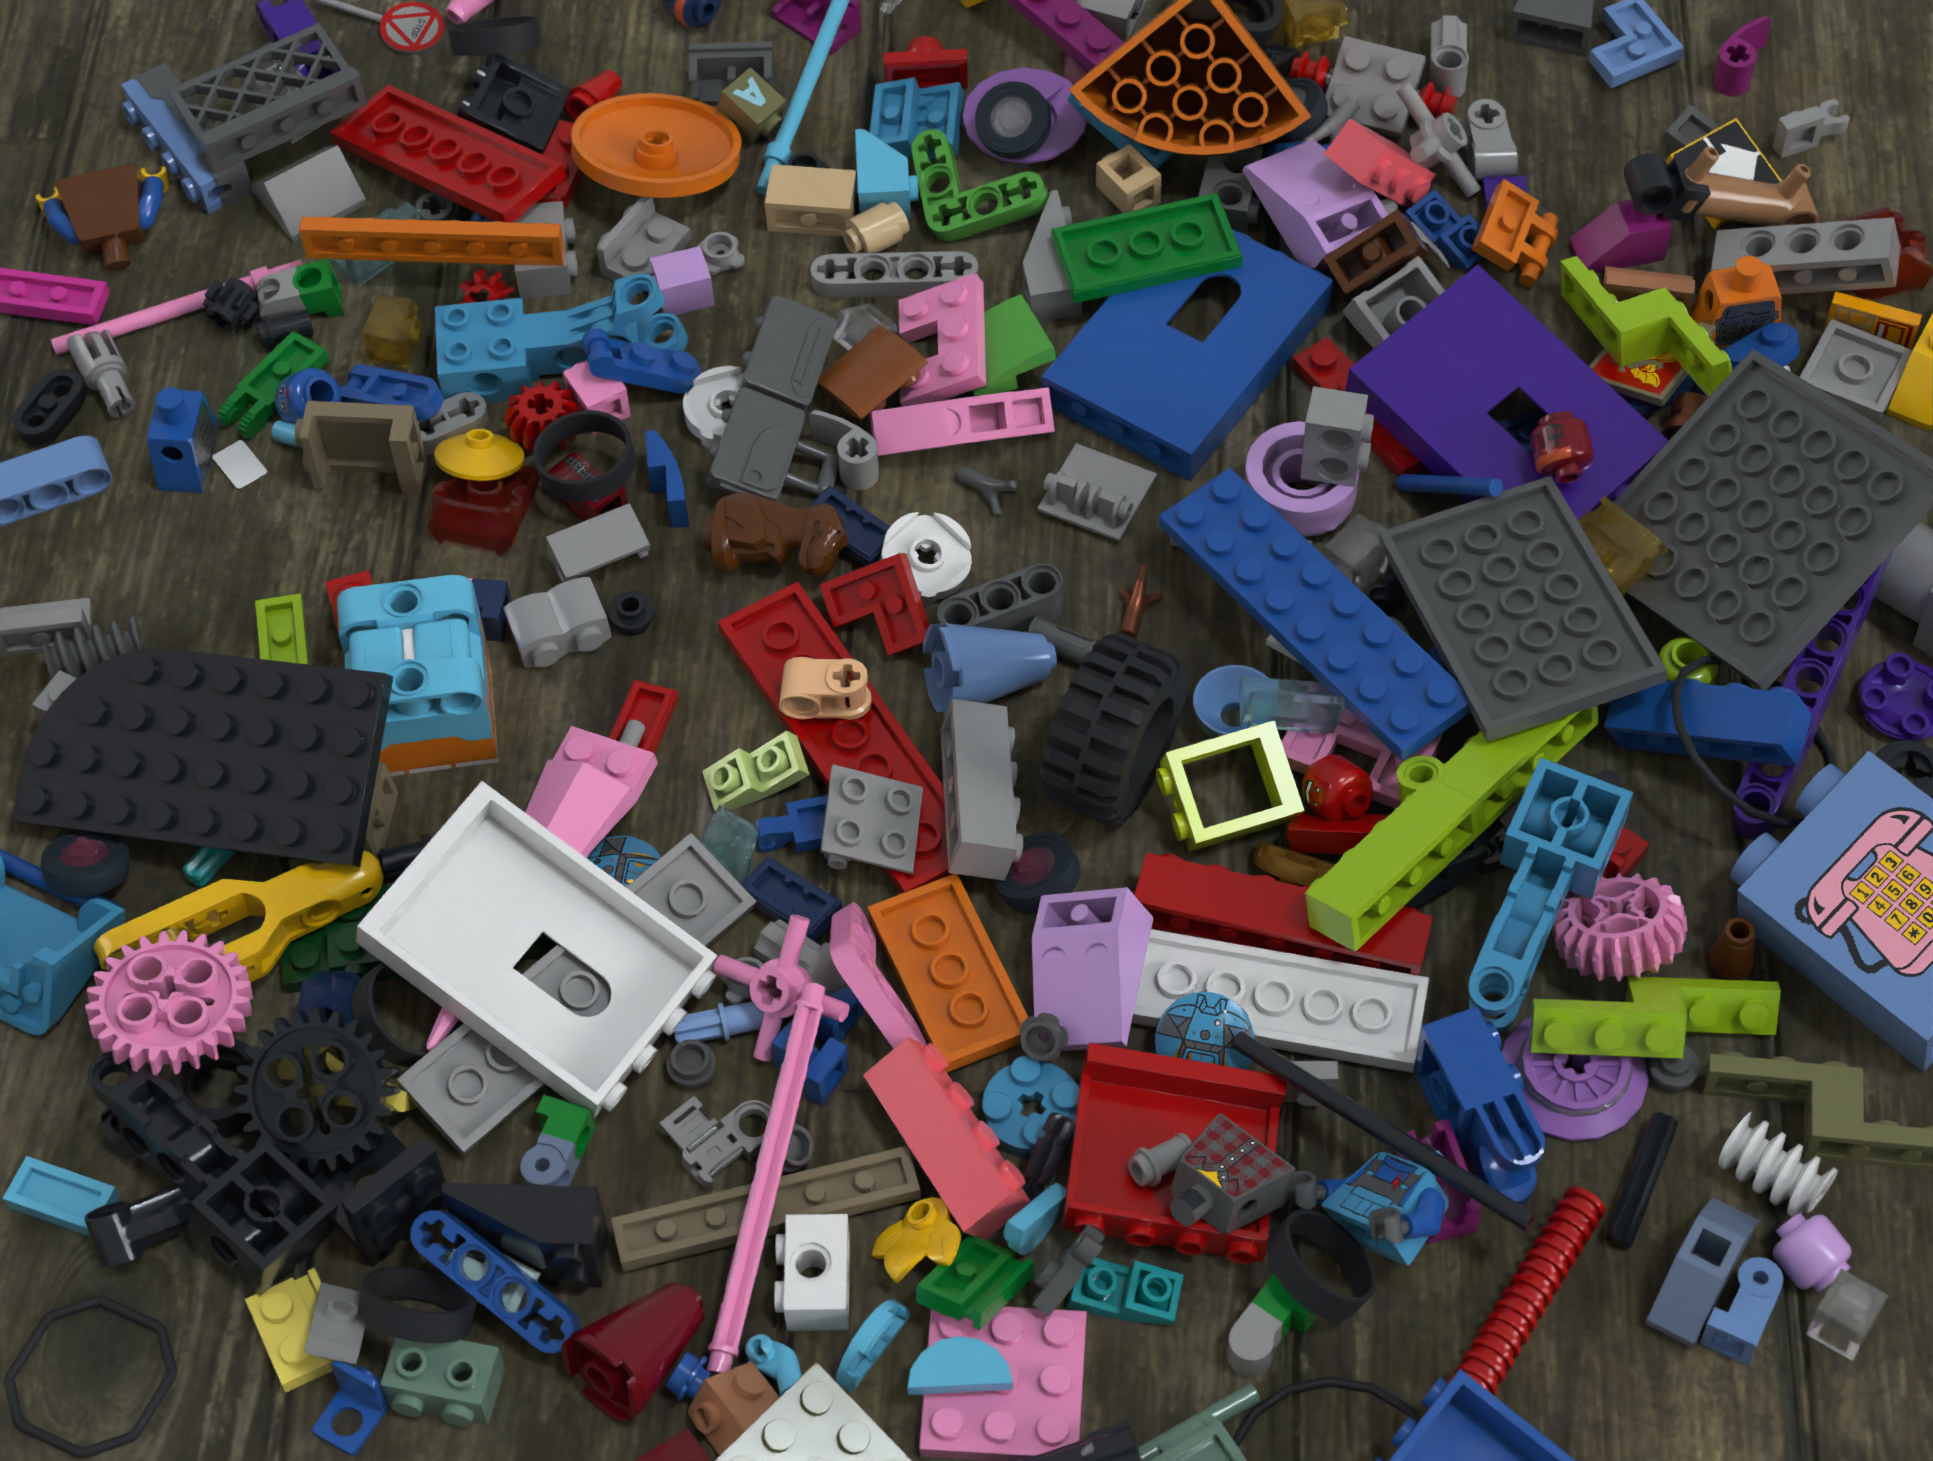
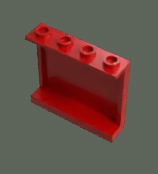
M1089 1043L1081 1067L1075 1115L1076 1128L1072 1138L1061 1228L1074 1230L1079 1235L1085 1226L1089 1224L1104 1236L1125 1239L1127 1243L1134 1246L1148 1247L1156 1244L1174 1247L1178 1252L1186 1255L1209 1253L1226 1256L1229 1261L1238 1264H1251L1255 1261L1263 1263L1267 1254L1266 1243L1270 1235L1268 1234L1270 1213L1229 1234L1220 1233L1202 1218L1191 1226H1184L1174 1218L1170 1209L1171 1201L1174 1199L1171 1187L1176 1170L1161 1177L1160 1184L1156 1186H1140L1135 1182L1129 1171L1128 1160L1134 1156L1135 1150L1141 1147L1150 1149L1173 1138L1178 1133H1184L1194 1143L1220 1113L1276 1153L1279 1112L1286 1096L1287 1082L1274 1074Z

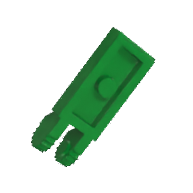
M292 331L236 385V390L220 406L217 419L222 424L230 426L236 423L237 419L241 418L237 427L239 429L238 432H240L239 434L249 439L253 438L254 435H257V432H260L266 426L269 415L272 417L277 412L275 394L280 382L287 376L302 369H321L330 360L327 350L297 332ZM250 403L253 406L247 411V414L245 415L248 404Z

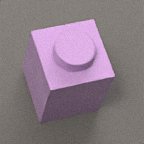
M700 246L650 258L652 277L658 283L665 297V303L662 308L663 313L667 312L678 315L715 306L711 276Z

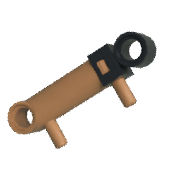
M1705 147L1696 160L1674 156L1668 165L1666 159L1660 154H1641L1631 159L1623 170L1634 209L1643 215L1661 213L1662 218L1689 222L1696 214L1764 227L1819 223L1808 185L1805 183L1810 177L1811 171L1804 164H1797L1784 181L1772 184L1709 172L1719 159V153L1713 147Z

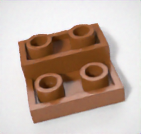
M878 325L820 374L817 387L822 394L836 399L847 414L860 420L864 417L870 418L869 413L882 410L887 403L885 399L897 389L902 390L912 385L919 378V371L928 362L924 356L901 337Z

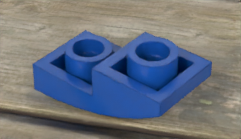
M1436 189L1405 211L1404 215L1408 217L1410 222L1415 223L1443 253L1447 261L1454 266L1466 271L1483 258V256L1472 250L1480 228L1478 222L1470 213L1461 218Z

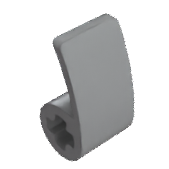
M812 411L809 414L811 439L837 447L839 475L844 486L858 491L872 487L879 478L876 440L857 425L841 417L823 411Z

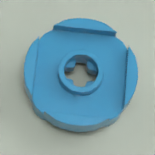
M1029 1056L1019 1057L1013 1061L1012 1065L1006 1066L997 1072L985 1088L982 1110L985 1123L994 1131L999 1139L1000 1144L998 1147L1014 1156L1029 1158L1038 1137L1042 1138L1046 1133L1042 1129L1050 1113L1057 1112L1063 1114L1075 1122L1079 1086L1060 1067L1049 1062L1038 1061ZM1032 1100L1041 1102V1108L1045 1111L1043 1114L1040 1115L1033 1112L1029 1117L1022 1115V1103ZM1073 1134L1070 1138V1141H1064V1148L1072 1141Z

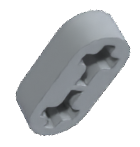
M474 392L456 394L443 400L441 408L434 417L429 420L418 421L425 454L435 453L438 444L449 437L467 433L473 429H485L488 426L489 416L484 398ZM469 411L473 416L467 417L463 412ZM429 428V430L434 433L427 435L426 432L422 430Z

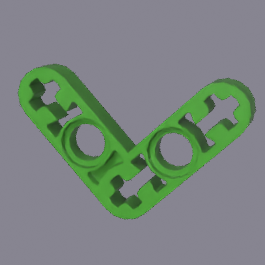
M936 129L925 130L919 133L912 143L911 152L926 222L934 236L942 242L957 241L1035 215L1045 208L1049 192L1041 177L1035 172H1021L962 192L954 150L943 132ZM933 146H937L935 154L939 164H933L928 156L930 148ZM939 178L950 179L949 186L940 193L930 192V187L935 180ZM1032 188L1031 197L1023 199L1025 190ZM1008 194L1010 195V197L1008 198L1011 202V205L1009 206L1004 198V196ZM995 199L998 201L997 207L993 212L986 215L977 213L979 205L985 200ZM966 208L971 216V218L967 220L965 218L967 217V215L964 212V209ZM948 215H952V217H950V224H948L947 226H943L942 224L945 223V217Z

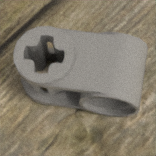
M1491 99L1475 101L1468 109L1467 121L1469 126L1465 129L1467 144L1464 146L1468 170L1476 181L1483 180V177L1516 176L1517 151L1515 143L1511 138L1503 106Z

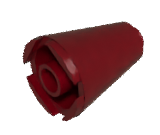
M670 1282L573 1332L562 1343L561 1356L567 1372L571 1378L579 1372L588 1385L582 1391L583 1395L601 1412L617 1421L624 1422L630 1416L634 1419L642 1413L703 1323L704 1313L702 1309L704 1304L702 1298L691 1286Z

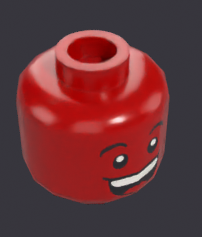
M1325 756L1313 762L1304 773L1302 798L1310 809L1326 820L1338 821L1359 817L1368 809L1373 795V782L1366 771L1343 756Z

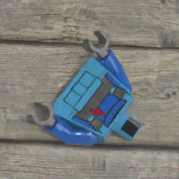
M1424 1143V1145L1428 1146V1147L1431 1148L1432 1150H1434V1151H1436L1437 1153L1441 1154V1153H1440L1436 1148H1434L1433 1146ZM1385 1151L1376 1153L1357 1172L1343 1179H1321L1316 1182V1176L1313 1173L1295 1171L1287 1196L1291 1200L1295 1199L1297 1205L1303 1209L1314 1208L1317 1201L1327 1215L1343 1226L1362 1247L1406 1266L1413 1262L1428 1237L1435 1236L1440 1232L1443 1215L1448 1208L1449 1201L1436 1181V1176L1428 1169L1414 1163L1410 1159L1407 1161Z

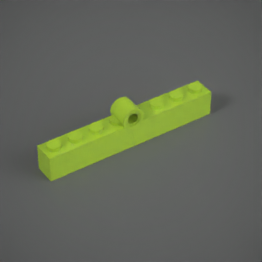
M1594 706L1486 742L1480 731L1476 736L1470 737L1463 748L1446 763L1425 755L1414 756L1402 762L1397 769L1400 806L1386 819L1379 821L1361 842L1353 849L1347 850L1340 861L1323 877L1313 881L1305 892L1309 926L1356 952L1525 793L1540 758L1557 763L1599 723L1598 707Z

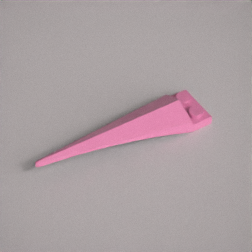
M571 726L553 760H547L525 813L586 858L638 801L658 764L656 756L653 752ZM443 1007L426 1043L429 1052L447 1037L459 1020Z

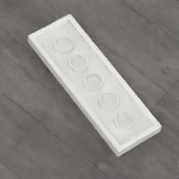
M1151 929L1131 1023L1157 1027L1163 1013L1177 999L1195 992H1214L1230 998L1247 1012L1255 1039L1267 1047L1413 1073L1429 977Z

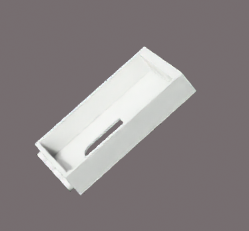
M483 781L479 783L357 926L356 943L567 1101L590 1109L593 1119L602 1108L610 1112L617 1105L627 1090V1087L622 1084L633 1069L639 1074L644 1071L658 1051L652 1045L663 1032L669 1037L675 1032L676 1025L683 1021L687 1015V1012L682 1009L692 995L701 999L717 977L711 971L718 955ZM544 933L605 979L611 991L610 1003L598 1015L591 1017L576 1015L516 971L514 966L538 937Z

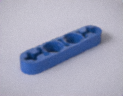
M430 1210L422 1213L415 1219L411 1227L410 1236L415 1249L537 1349L545 1353H559L562 1349V1343L573 1332L581 1329L578 1316L572 1309L454 1214L448 1211ZM443 1222L445 1226L441 1233L452 1243H461L462 1238H465L466 1242L455 1251L442 1242L430 1245L428 1241L431 1239L432 1234L427 1229L428 1225L441 1224ZM474 1250L482 1252L488 1261V1270L480 1280L469 1278L463 1268L466 1255ZM453 1253L449 1262L446 1257ZM512 1282L522 1284L528 1294L527 1303L519 1312L508 1310L502 1299L505 1287ZM541 1301H543L545 1306L537 1311ZM536 1311L547 1320H557L561 1317L564 1322L561 1324L560 1329L565 1336L563 1339L555 1338L549 1341L546 1338L549 1328L539 1319L531 1320L528 1326L525 1320Z

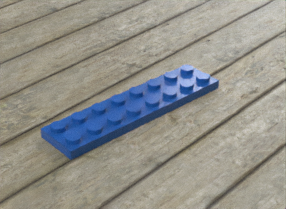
M1228 468L1159 515V527L1401 761H1404L1471 713L1469 702L1460 684L1231 468Z

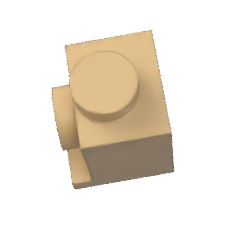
M1131 144L1117 152L1107 154L1101 161L1096 163V187L1122 213L1154 207L1160 204L1161 174Z

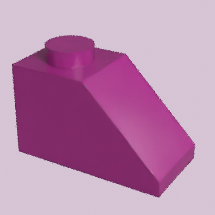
M1631 199L1618 201L1572 236L1569 245L1573 255L1577 256L1588 270H1593L1595 273L1604 272L1605 266L1627 268L1665 260L1672 225L1669 219L1662 218L1661 213L1654 215L1638 213L1634 209Z

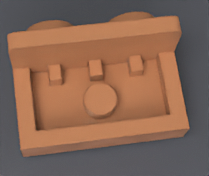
M751 1361L706 1378L692 1401L688 1414L694 1421L697 1429L704 1434L720 1456L780 1397Z

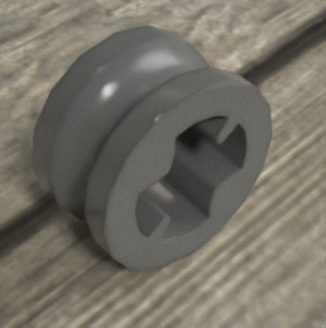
M435 192L425 193L416 202L415 208L418 220H456L453 201ZM440 210V214L432 215V211Z

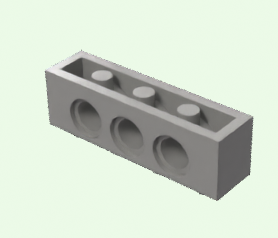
M1894 218L1717 230L1711 271L1735 267L1740 257L1754 256L1762 263L1771 266L1780 294L1896 287L1901 247Z

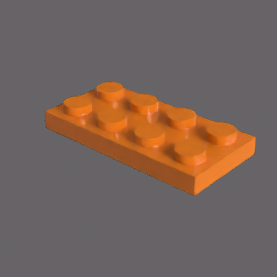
M952 874L867 907L868 917L928 1043L936 1046L948 1061L949 1066L945 1069L946 1072L1021 1044L1020 1028L1028 1018V1015L957 874Z

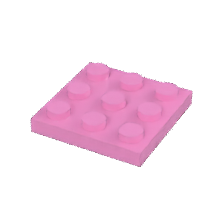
M1003 1307L979 1330L973 1327L974 1321L964 1317L961 1321H958L931 1309L928 1347L939 1340L956 1336L980 1339L996 1348L1008 1363L1013 1380V1390L924 1394L919 1447L920 1457L979 1461L1024 1460L1080 1441L1087 1311L1055 1309L1050 1316H1047L1038 1308Z

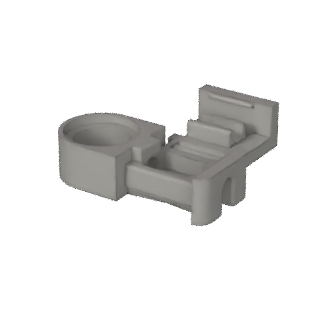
M693 1096L659 1123L660 1133L664 1137L668 1135L683 1151V1166L706 1191H713L714 1180L712 1178L741 1155L748 1161H751L759 1154L764 1134L758 1137H749L740 1130L739 1124L744 1117L753 1114L759 1115L768 1121L771 1109L768 1104L759 1100H749L741 1103L720 1120V1130H718L716 1127L718 1126V1121L715 1118L709 1121L700 1112L703 1105Z

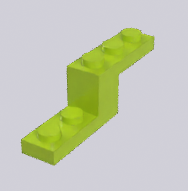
M1577 256L1561 261V296L1620 367L1670 352L1708 397L1732 372L1731 361L1727 353L1717 348L1710 340L1706 329L1702 325H1697L1688 314L1685 305L1681 301L1677 302L1665 287L1618 302L1614 294H1609L1603 288L1596 273L1593 270H1588Z
M1628 976L1625 1002L1533 999L1529 1041L1531 1053L1683 1059L1686 1032L1776 1035L1781 990L1778 982L1665 977H1640V979H1637L1634 976Z

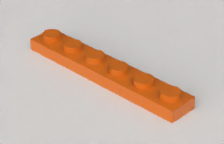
M324 216L301 217L299 227L304 251L308 259L328 258L342 260L564 266L566 254L561 224L334 218Z

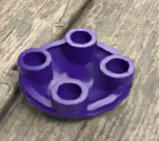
M1894 653L1886 661L1876 664L1865 673L1858 688V702L1866 721L1880 733L1896 740L1919 741L1933 737V669L1912 660L1907 654Z

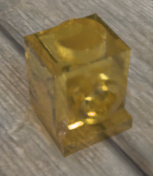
M1283 0L1282 25L1294 53L1301 52L1302 45L1339 38L1340 26L1348 24L1347 9L1343 0Z
M378 295L362 331L369 361L410 369L413 362L410 346L418 342L421 333V321L416 318L418 305L412 299L404 296Z

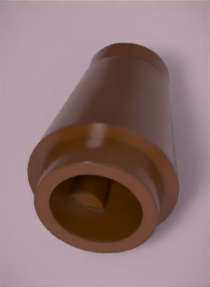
M1742 917L1730 919L1708 948L1707 962L1717 977L1722 980H1740L1751 974L1756 965L1755 928L1749 920Z

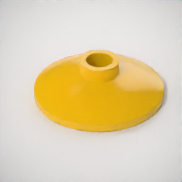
M473 429L467 433L443 440L436 447L434 458L437 466L449 475L467 480L486 481L504 478L517 472L524 464V451L512 439L493 434L486 429Z

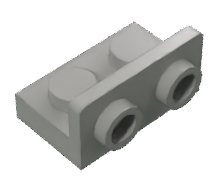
M641 196L635 204L627 207L622 219L610 232H606L599 240L597 254L601 276L612 281L641 273L653 276L650 258L683 250L692 240L691 229L655 212L654 199ZM643 291L638 294L643 296L647 291Z

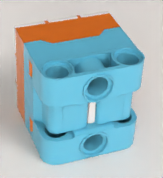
M445 575L353 587L341 592L337 597L339 638L344 652L345 669L380 672L393 676L379 763H385L390 775L397 776L498 762L489 649L472 581L465 576Z

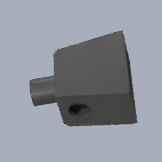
M1518 0L1512 13L1509 41L1586 57L1594 0Z

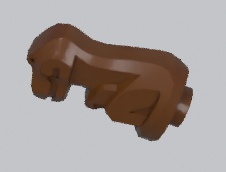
M743 492L730 494L718 500L714 514L706 517L703 528L705 549L708 552H712L715 568L718 572L735 573L741 563L744 562L766 564L769 561H774L779 566H785L789 562V551L791 549H799L798 562L804 573L811 576L814 573L817 577L826 576L833 571L841 549L849 544V538L842 519L835 508L826 503L796 508Z

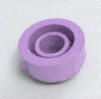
M1298 421L1270 428L1256 439L1246 457L1245 482L1304 538L1330 532L1347 518L1356 501L1359 469L1355 487L1300 479L1305 422ZM1306 482L1314 485L1315 488L1297 490L1286 484Z

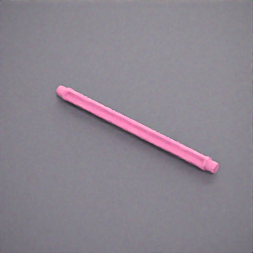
M804 983L800 1000L795 1002V1014L786 1046V1053L781 1065L756 1164L754 1180L751 1184L725 1287L724 1299L721 1303L712 1342L708 1346V1352L711 1354L707 1371L711 1375H717L730 1370L733 1359L738 1358V1346L808 1070V1062L813 1050L820 1018L825 1010L822 1002L826 988L817 983Z

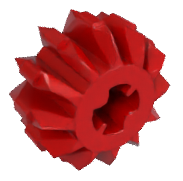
M538 379L535 387L530 389L521 384L520 395L509 396V409L505 410L506 415L504 417L511 439L519 445H524V448L531 454L537 437L546 426L564 415L580 411V407L577 406L571 389L562 390L557 380L547 387ZM577 435L567 439H577ZM562 441L556 447L565 450L567 441Z

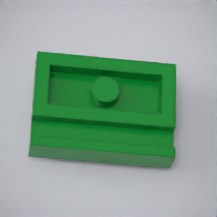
M969 1235L959 1245L957 1254L950 1266L938 1265L917 1285L916 1303L958 1321H961L964 1317L974 1321L973 1327L980 1330L1033 1278L1035 1261L1027 1258L1024 1262L1014 1258L1015 1252L980 1237Z

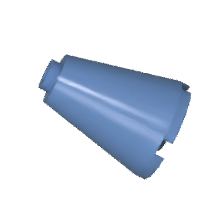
M950 623L930 624L925 631L923 654L931 653L932 668H924L925 683L934 709L937 713L944 712L943 716H946L952 698L987 703L1047 680L1051 670L1056 667L1057 656L1055 647L1052 642H1047L1043 634Z

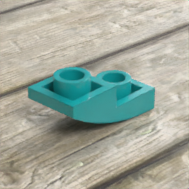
M1095 1258L1084 1268L1080 1279L1069 1291L1066 1307L1119 1320L1172 1325L1176 1317L1184 1274L1136 1260L1129 1268Z

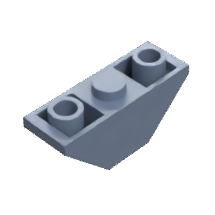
M1712 1197L1697 1216L1677 1253L1645 1324L1693 1348L1760 1220Z

